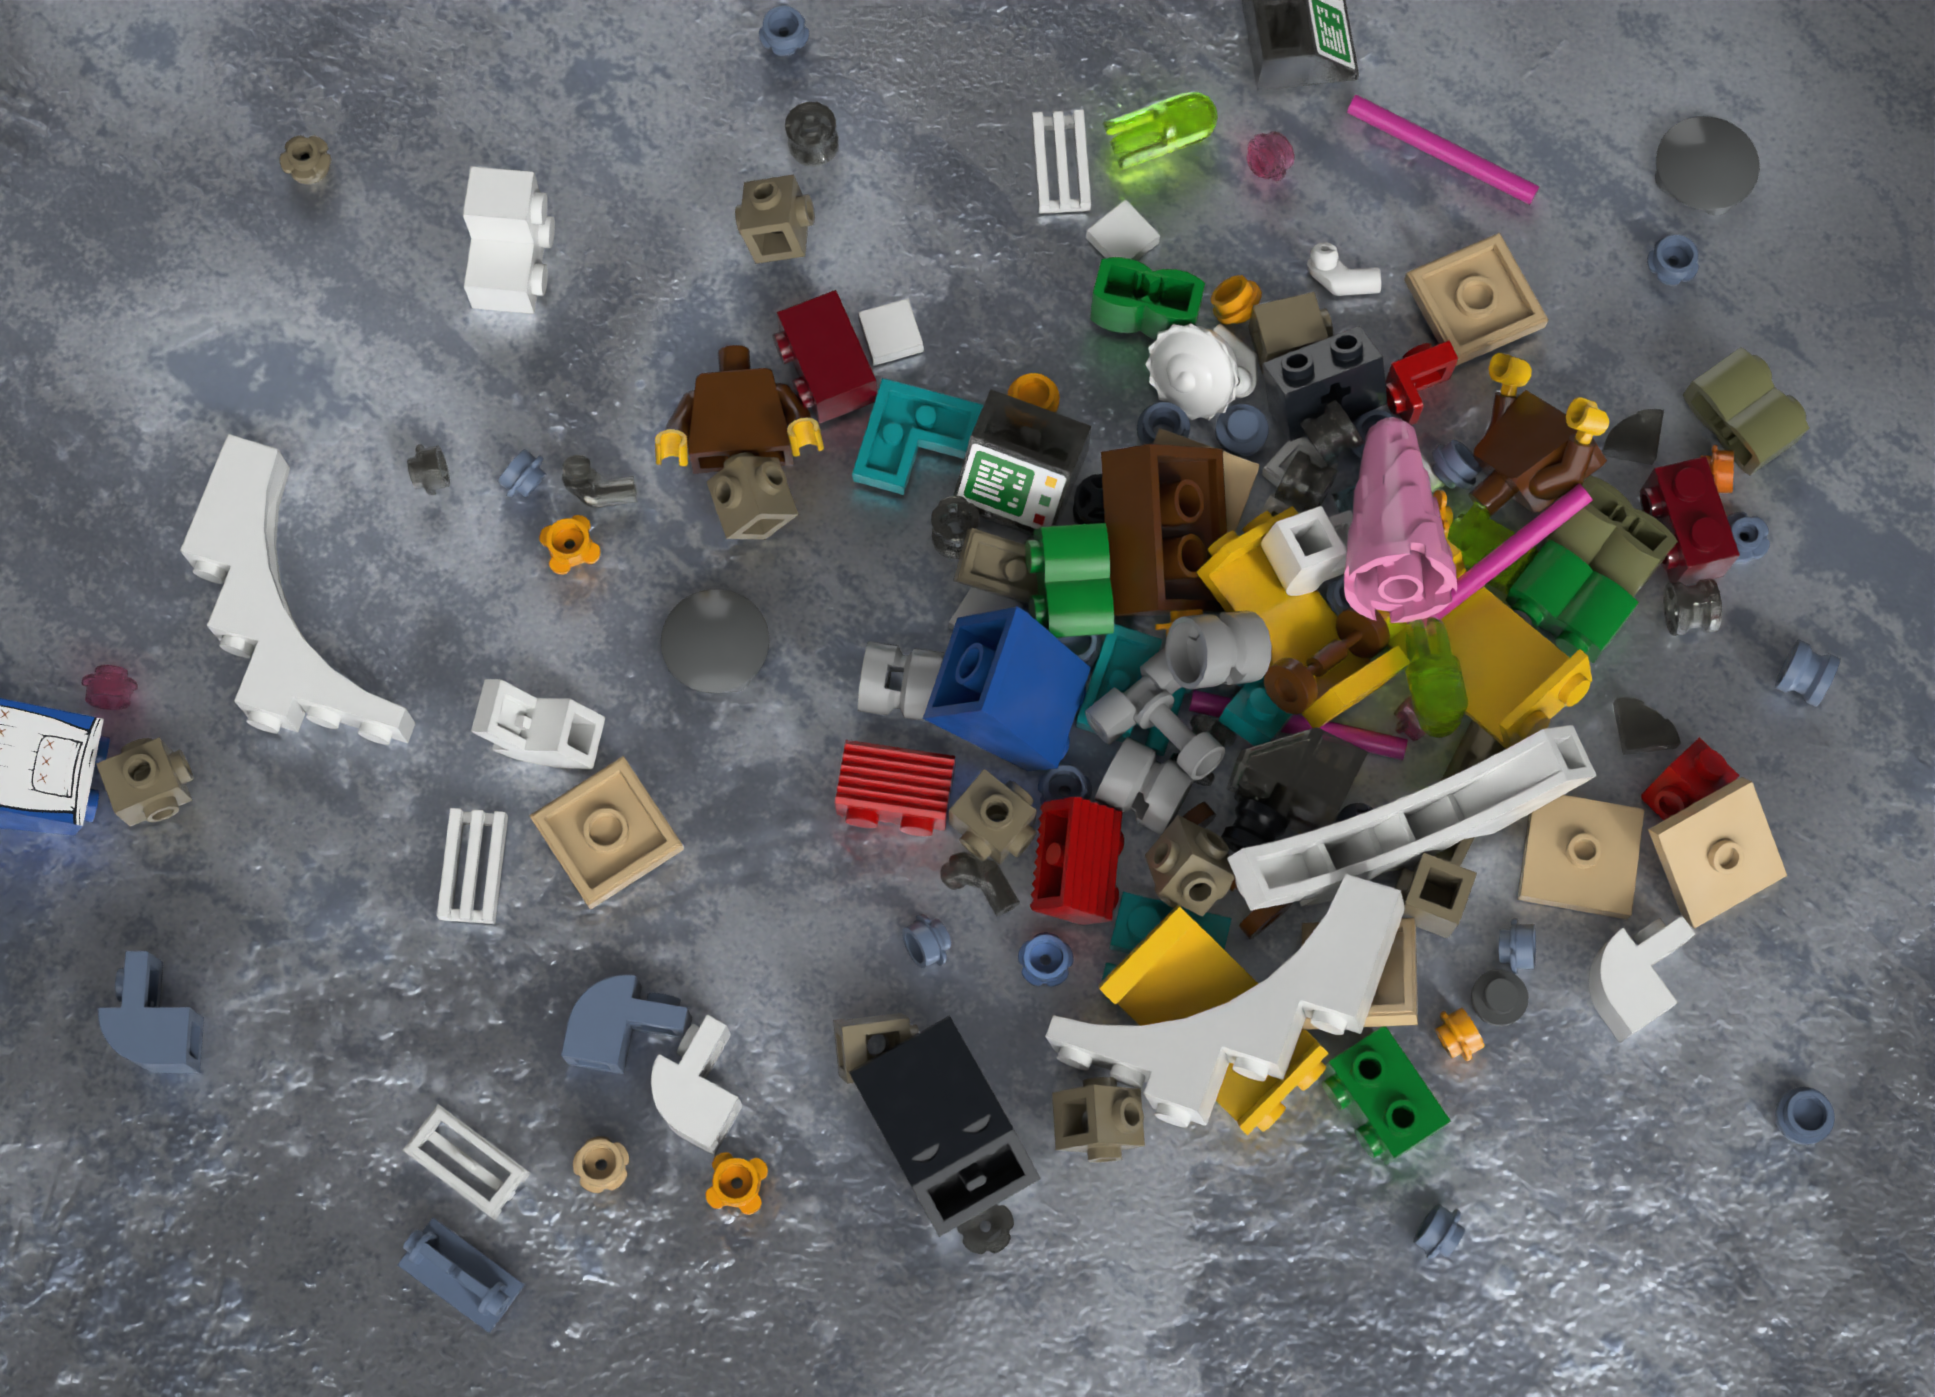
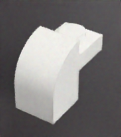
M1322 506L1275 522L1263 538L1261 547L1288 595L1298 596L1316 591L1323 581L1344 574L1348 530L1353 517L1351 510L1327 517Z
M485 679L471 732L494 743L493 751L520 761L563 769H593L606 717L570 698H536L502 679Z
M1683 916L1668 926L1664 924L1661 918L1655 920L1633 936L1638 946H1636L1625 929L1622 928L1600 948L1593 959L1589 972L1590 996L1597 1012L1619 1043L1678 1003L1652 966L1683 946L1696 935Z
M706 1015L700 1027L692 1024L682 1038L677 1050V1054L682 1057L679 1064L658 1054L651 1074V1091L655 1105L668 1126L683 1139L715 1156L743 1105L738 1096L706 1080L731 1036L726 1024Z

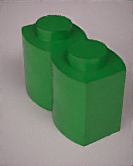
M1123 257L1101 259L1093 290L1090 320L1109 331L1118 333L1142 331L1151 339L1156 340L1157 333L1168 330L1172 324L1181 326L1188 324L1197 325L1205 282L1197 276L1182 270L1161 269L1152 271L1148 266L1133 259Z
M1106 523L1050 526L1035 529L1034 540H1027L1025 546L1028 573H1036L1038 583V595L1030 596V615L1056 638L1114 633V605L1110 581V552Z
M1548 540L1513 584L1505 599L1512 610H1520L1526 613L1536 628L1540 627L1549 631L1556 638L1555 644L1567 656L1571 657L1581 649L1588 655L1589 661L1595 663L1639 603L1619 584L1593 571L1580 557L1552 540Z

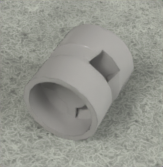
M1247 610L1221 613L1218 617L1210 614L1183 616L1173 622L1166 638L1168 668L1174 680L1181 687L1187 689L1215 687L1222 683L1233 685L1255 682L1262 679L1266 674L1271 661L1272 645L1269 631L1260 616L1255 612Z
M868 641L860 676L858 711L888 716L895 708L900 709L904 718L926 721L923 719L945 652L914 648L909 655H904L899 645ZM891 671L904 672L901 692L889 689Z
M1127 737L1111 762L1098 788L1095 800L1109 808L1123 811V813L1128 810L1134 811L1137 823L1162 835L1178 814L1194 780L1176 761L1168 759L1160 763L1156 760L1155 750L1131 737Z

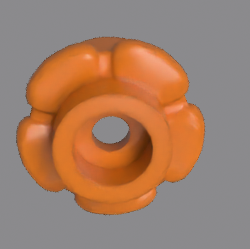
M1713 445L1712 455H1701L1700 457H1707L1718 493H1733L1734 450H1717L1718 446Z

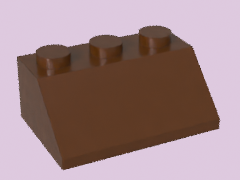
M1145 444L1101 452L1104 518L1109 541L1110 581L1114 616L1170 615V612L1198 609L1203 610V613L1226 612L1196 573L1212 557L1208 548L1227 533L1223 449Z

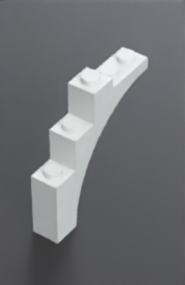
M228 434L180 551L194 568L193 573L213 583L223 584L207 624L221 642L220 648L240 657L251 658L234 702L248 717L246 721L248 724L269 733L277 734L280 727L298 732L307 713L306 718L323 727L337 729L339 723L359 728L358 734L376 743L388 745L391 738L408 743L416 723L407 709L366 692L332 669L307 643L295 624L281 586L276 549L279 506L290 467L279 449Z
M1573 725L1546 728L1464 771L1389 804L1304 834L1243 848L1227 859L1235 875L1236 886L1245 898L1249 910L1297 901L1300 902L1301 907L1333 901L1345 874L1369 881L1385 872L1401 870L1403 867L1412 868L1423 853L1435 856L1463 839L1494 834L1597 775Z
M1345 874L1327 914L1303 946L1266 980L1228 1003L1184 1019L1143 1026L1095 1025L1053 1015L1045 1037L1055 1052L1058 1053L1057 1059L1066 1065L1087 1071L1090 1065L1093 1064L1111 1070L1110 1077L1134 1088H1142L1143 1083L1147 1082L1144 1095L1152 1108L1156 1109L1155 1116L1159 1119L1184 1128L1188 1127L1189 1121L1206 1126L1229 1063L1234 1064V1071L1250 1079L1265 1081L1267 1075L1284 1080L1306 1017L1312 1018L1310 1023L1313 1026L1328 1033L1343 1035L1345 1029L1361 1034L1405 910L1401 890Z

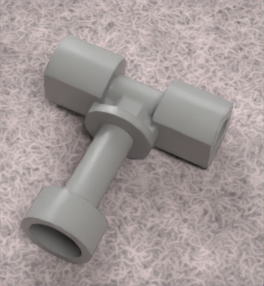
M1165 646L1140 666L1142 678L1122 693L1114 687L1085 711L1087 721L1095 733L1109 745L1136 723L1143 729L1155 725L1180 750L1177 764L1193 780H1199L1207 776L1219 765L1225 755V748L1209 732H1203L1196 736L1170 710L1174 703L1172 694L1181 686L1174 680L1168 668Z

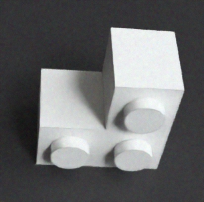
M470 166L463 209V217L471 236L464 288L474 309L534 314L537 295L544 296L546 293L548 270L547 265L542 264L544 248H552L555 221L554 217L547 216V194L540 192L534 172Z

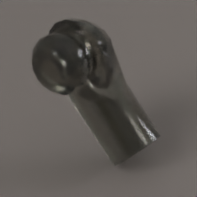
M572 455L563 462L562 481L565 488L586 506L599 508L638 502L634 476L605 480L590 467V460L583 455Z
M963 851L951 855L949 862L941 866L940 877L948 888L956 890L969 885L981 889L996 916L1006 914L1020 904L1001 868L993 860L986 859L982 861L973 854Z

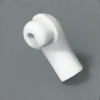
M1319 243L1311 249L1310 259L1307 261L1309 273L1331 294L1344 296L1380 293L1381 273L1379 267L1348 269L1338 259L1337 248L1331 243Z
M1219 324L1212 331L1228 342L1236 357L1238 367L1237 378L1239 382L1235 388V397H1246L1254 391L1258 383L1257 354L1226 327Z

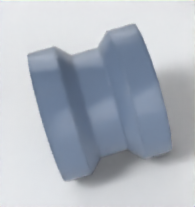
M1798 639L1778 674L1775 688L1785 693L1794 690L1803 695L1805 702L1817 707L1836 675L1841 658L1830 653L1821 656L1812 651L1810 644Z

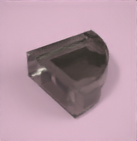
M1641 410L1635 415L1619 422L1609 432L1601 448L1603 455L1653 465L1657 459L1664 410Z
M1620 697L1614 700L1613 708L1623 755L1675 749L1681 744L1680 737L1673 723L1669 719H1665L1653 708L1645 705L1643 701L1627 697Z

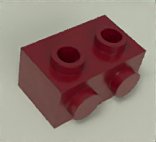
M837 290L777 312L780 332L772 335L777 352L783 364L793 363L798 374V378L792 380L796 395L804 408L812 407L819 424L875 402L877 396L876 378Z
M1699 457L1654 468L1640 490V503L1642 511L1660 521L1677 540V543L1661 563V566L1667 572L1672 589L1723 577L1740 554L1707 457Z

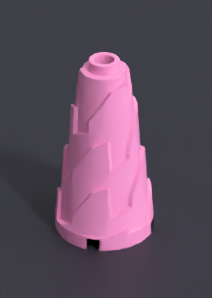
M1389 417L1378 421L1370 427L1365 436L1359 480L1354 490L1352 523L1348 530L1344 591L1349 605L1367 618L1376 620L1375 609L1390 612V623L1413 622L1440 612L1452 602L1451 589L1454 588L1457 593L1456 566L1453 562L1451 548L1445 538L1438 501L1436 497L1432 496L1428 471L1423 467L1415 429L1406 421Z

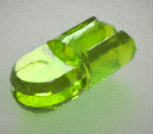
M1187 92L1105 121L1103 126L1107 135L1120 133L1110 141L1114 154L1126 153L1117 160L1120 169L1124 170L1205 140L1214 131L1218 114L1215 104L1208 96L1199 92Z
M1430 616L1427 619L1426 629L1422 619L1415 620L1407 625L1406 649L1411 663L1405 669L1413 709L1418 718L1420 728L1430 737L1443 738L1451 735L1460 726L1461 719L1468 707V698L1460 661L1456 656L1452 655L1445 624L1439 618Z

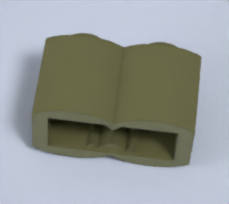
M1740 347L1693 380L1683 393V397L1700 422L1717 436L1724 450H1734V462L1746 474L1751 476L1797 443L1808 431L1809 426L1806 422L1805 410L1800 402L1790 395H1785L1774 386L1771 380L1772 373L1767 363L1761 357L1751 355L1747 350Z
M1590 475L1583 482L1582 486L1593 501L1545 538L1569 549L1587 563L1593 571L1613 580L1634 597L1647 583L1677 543V540L1660 521L1641 510L1633 508L1628 499L1615 487L1602 479Z

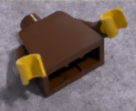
M740 345L726 346L718 350L719 372L697 375L695 390H691L683 395L665 430L659 432L655 437V459L657 465H661L662 459L665 457L675 456L679 458L680 466H687L689 452L693 474L719 472L724 468L723 464L727 459L745 452L753 453L756 457L779 458L781 466L794 465L793 456H800L799 448L804 445L813 444L817 446L818 451L824 450L819 423L811 417L810 411L803 407L800 399L789 385L775 383L772 369H751L749 349Z
M1496 353L1492 357L1488 369L1491 379L1502 383L1501 392H1496L1494 395L1490 424L1485 436L1477 444L1473 452V457L1487 477L1468 495L1475 506L1488 517H1492L1510 499H1513L1532 513L1541 512L1580 483L1582 485L1584 479L1607 462V459L1593 439V435L1600 436L1607 430L1609 418L1605 411L1598 409L1596 402L1582 397L1573 399L1565 414L1527 390L1520 395L1517 394L1518 387L1526 385L1532 376L1530 365L1523 359L1504 353Z

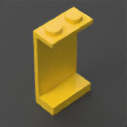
M1293 506L1274 517L1268 510L1263 512L1242 529L1244 534L1238 536L1234 530L1223 535L1208 548L1212 557L1196 572L1226 612L1247 610L1255 612L1263 619L1269 631L1272 645L1269 667L1282 658H1293L1307 667L1306 662L1312 655L1332 640H1340L1336 630L1337 616L1320 593L1316 590L1298 596L1288 595L1261 547L1263 538L1275 522L1298 514ZM1398 645L1372 662L1369 659L1355 656L1348 650V656L1322 677L1313 676L1318 686V698L1302 715L1315 731L1381 688L1411 662Z
M1446 539L1452 551L1453 562L1456 566V577L1458 579L1466 572L1460 549ZM1484 586L1419 637L1416 636L1406 622L1390 623L1389 611L1377 610L1389 628L1390 640L1387 646L1392 649L1398 645L1411 663L1409 665L1506 749L1536 732L1548 728L1550 719L1564 706L1571 707L1578 703L1589 690L1590 682H1592L1589 658L1585 652L1579 649L1571 657L1567 656Z
M1177 904L1099 984V989L1115 1005L1118 1004L1139 1026L1184 1019L1220 1006L1259 983ZM1302 1027L1284 1080L1267 1075L1265 1081L1250 1079L1234 1071V1064L1229 1063L1216 1102L1237 1121L1239 1128L1247 1135L1256 1126L1264 1132L1286 1110L1281 1101L1296 1086L1304 1091L1321 1076L1326 1069L1321 1060L1328 1052Z

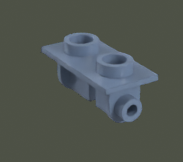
M435 1218L430 1220L422 1232L416 1229L409 1236L403 1246L407 1253L398 1263L400 1268L488 1333L493 1330L525 1286Z

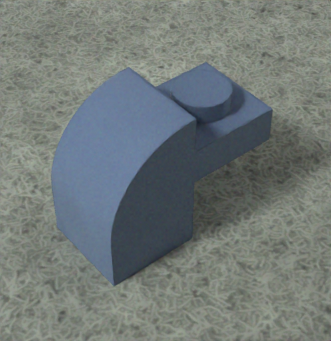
M125 951L124 968L117 970L115 978V994L117 1000L121 1002V1007L98 1008L100 1029L107 1043L124 1058L152 1072L200 1073L204 1017L190 1007H160L163 962L149 951Z
M634 975L609 977L591 986L577 1000L569 1017L561 1056L568 1065L624 1074L633 1030L682 1039L691 1026L692 1016L687 1007L680 1006L681 999L671 995L648 993L646 1000L639 999L642 986Z

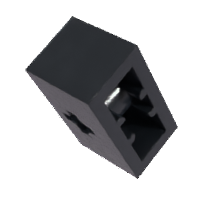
M1360 326L1263 363L1269 412L1290 442L1387 405L1383 356Z

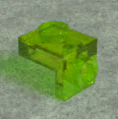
M1475 502L1466 515L1460 514L1453 521L1449 528L1447 540L1461 550L1465 569L1468 571L1514 535L1515 532L1491 520L1486 506ZM1536 545L1487 584L1508 595L1513 584L1537 555Z

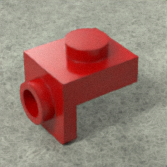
M1450 340L1432 347L1431 343L1420 344L1407 351L1402 359L1391 363L1385 380L1387 407L1393 415L1399 414L1401 419L1411 426L1417 424L1423 409V402L1418 392L1450 380L1459 358Z
M1699 737L1641 794V799L1663 820H1666L1732 783L1740 775L1727 764L1720 753L1711 749Z

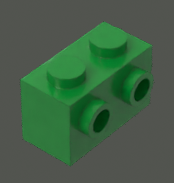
M1386 1026L1377 1029L1328 1061L1325 1065L1326 1069L1323 1074L1327 1079L1322 1081V1085L1326 1094L1340 1111L1345 1108L1349 1110L1359 1125L1354 1130L1359 1143L1372 1159L1380 1156L1386 1166L1442 1130L1451 1122Z

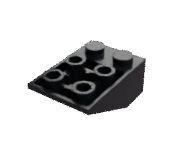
M950 1016L849 1071L850 1076L939 1237L1041 1179Z

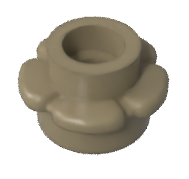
M303 135L295 136L286 142L285 152L281 153L279 158L280 166L284 173L290 174L295 181L301 184L317 183L329 171L331 156L327 153L328 145L322 138L315 135L309 138H305ZM302 155H310L309 159L301 160Z

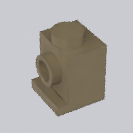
M902 1013L849 1020H833L839 1077L847 1084L854 1083L849 1071L919 1033L917 1024L910 1025L909 1017ZM877 1034L883 1035L886 1041L884 1050L878 1054L869 1053L867 1049L869 1039Z

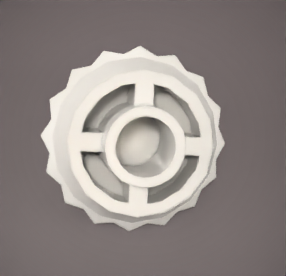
M1172 324L1168 330L1159 331L1156 341L1148 345L1150 356L1145 365L1150 371L1149 384L1157 389L1160 401L1177 405L1191 420L1199 417L1211 420L1216 413H1225L1228 404L1235 400V388L1239 382L1237 378L1238 367L1236 357L1228 342L1216 332L1204 327H1196L1192 324L1185 326Z

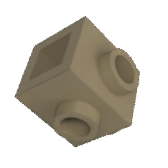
M793 174L744 182L742 204L736 206L735 220L737 229L755 264L805 257L808 226L814 225L815 213L811 197L808 194H802Z
M750 452L740 453L727 459L723 464L724 468L706 481L726 539L765 540L799 515L779 458L756 457Z
M160 737L154 740L142 738L132 741L122 747L120 754L96 763L114 813L130 827L145 820L148 822H158L168 819L178 813L179 806L193 801L186 783L194 780L184 753L181 750L173 752Z
M984 769L950 808L949 825L962 834L959 841L971 854L982 861H985L989 856L1001 865L1010 853L1018 858L1037 835V831L1032 828L1036 820V809L1031 806L1034 800L1027 791L1015 782L1009 780L1004 785ZM998 819V820H1001V821H1000V822H994V821H992V820Z
M1177 815L1145 854L1155 883L1154 890L1158 897L1172 908L1178 904L1180 907H1184L1203 917L1216 900L1223 898L1227 894L1232 881L1235 879L1227 859L1229 857L1228 845L1213 831L1204 829Z
M1096 1077L1084 1079L1082 1081L1083 1087L1052 1093L1056 1150L1086 1152L1088 1162H1113L1122 1160V1150L1145 1146L1141 1089L1117 1087V1080L1113 1077Z

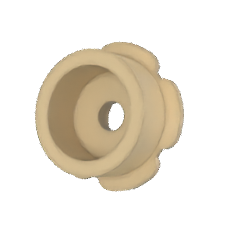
M596 1136L587 1140L585 1145L576 1152L573 1159V1171L581 1178L580 1185L589 1192L601 1193L607 1188L608 1190H615L627 1178V1170L625 1168L629 1164V1155L621 1143H612L608 1137ZM599 1160L607 1162V1167L604 1170L597 1169L596 1164Z

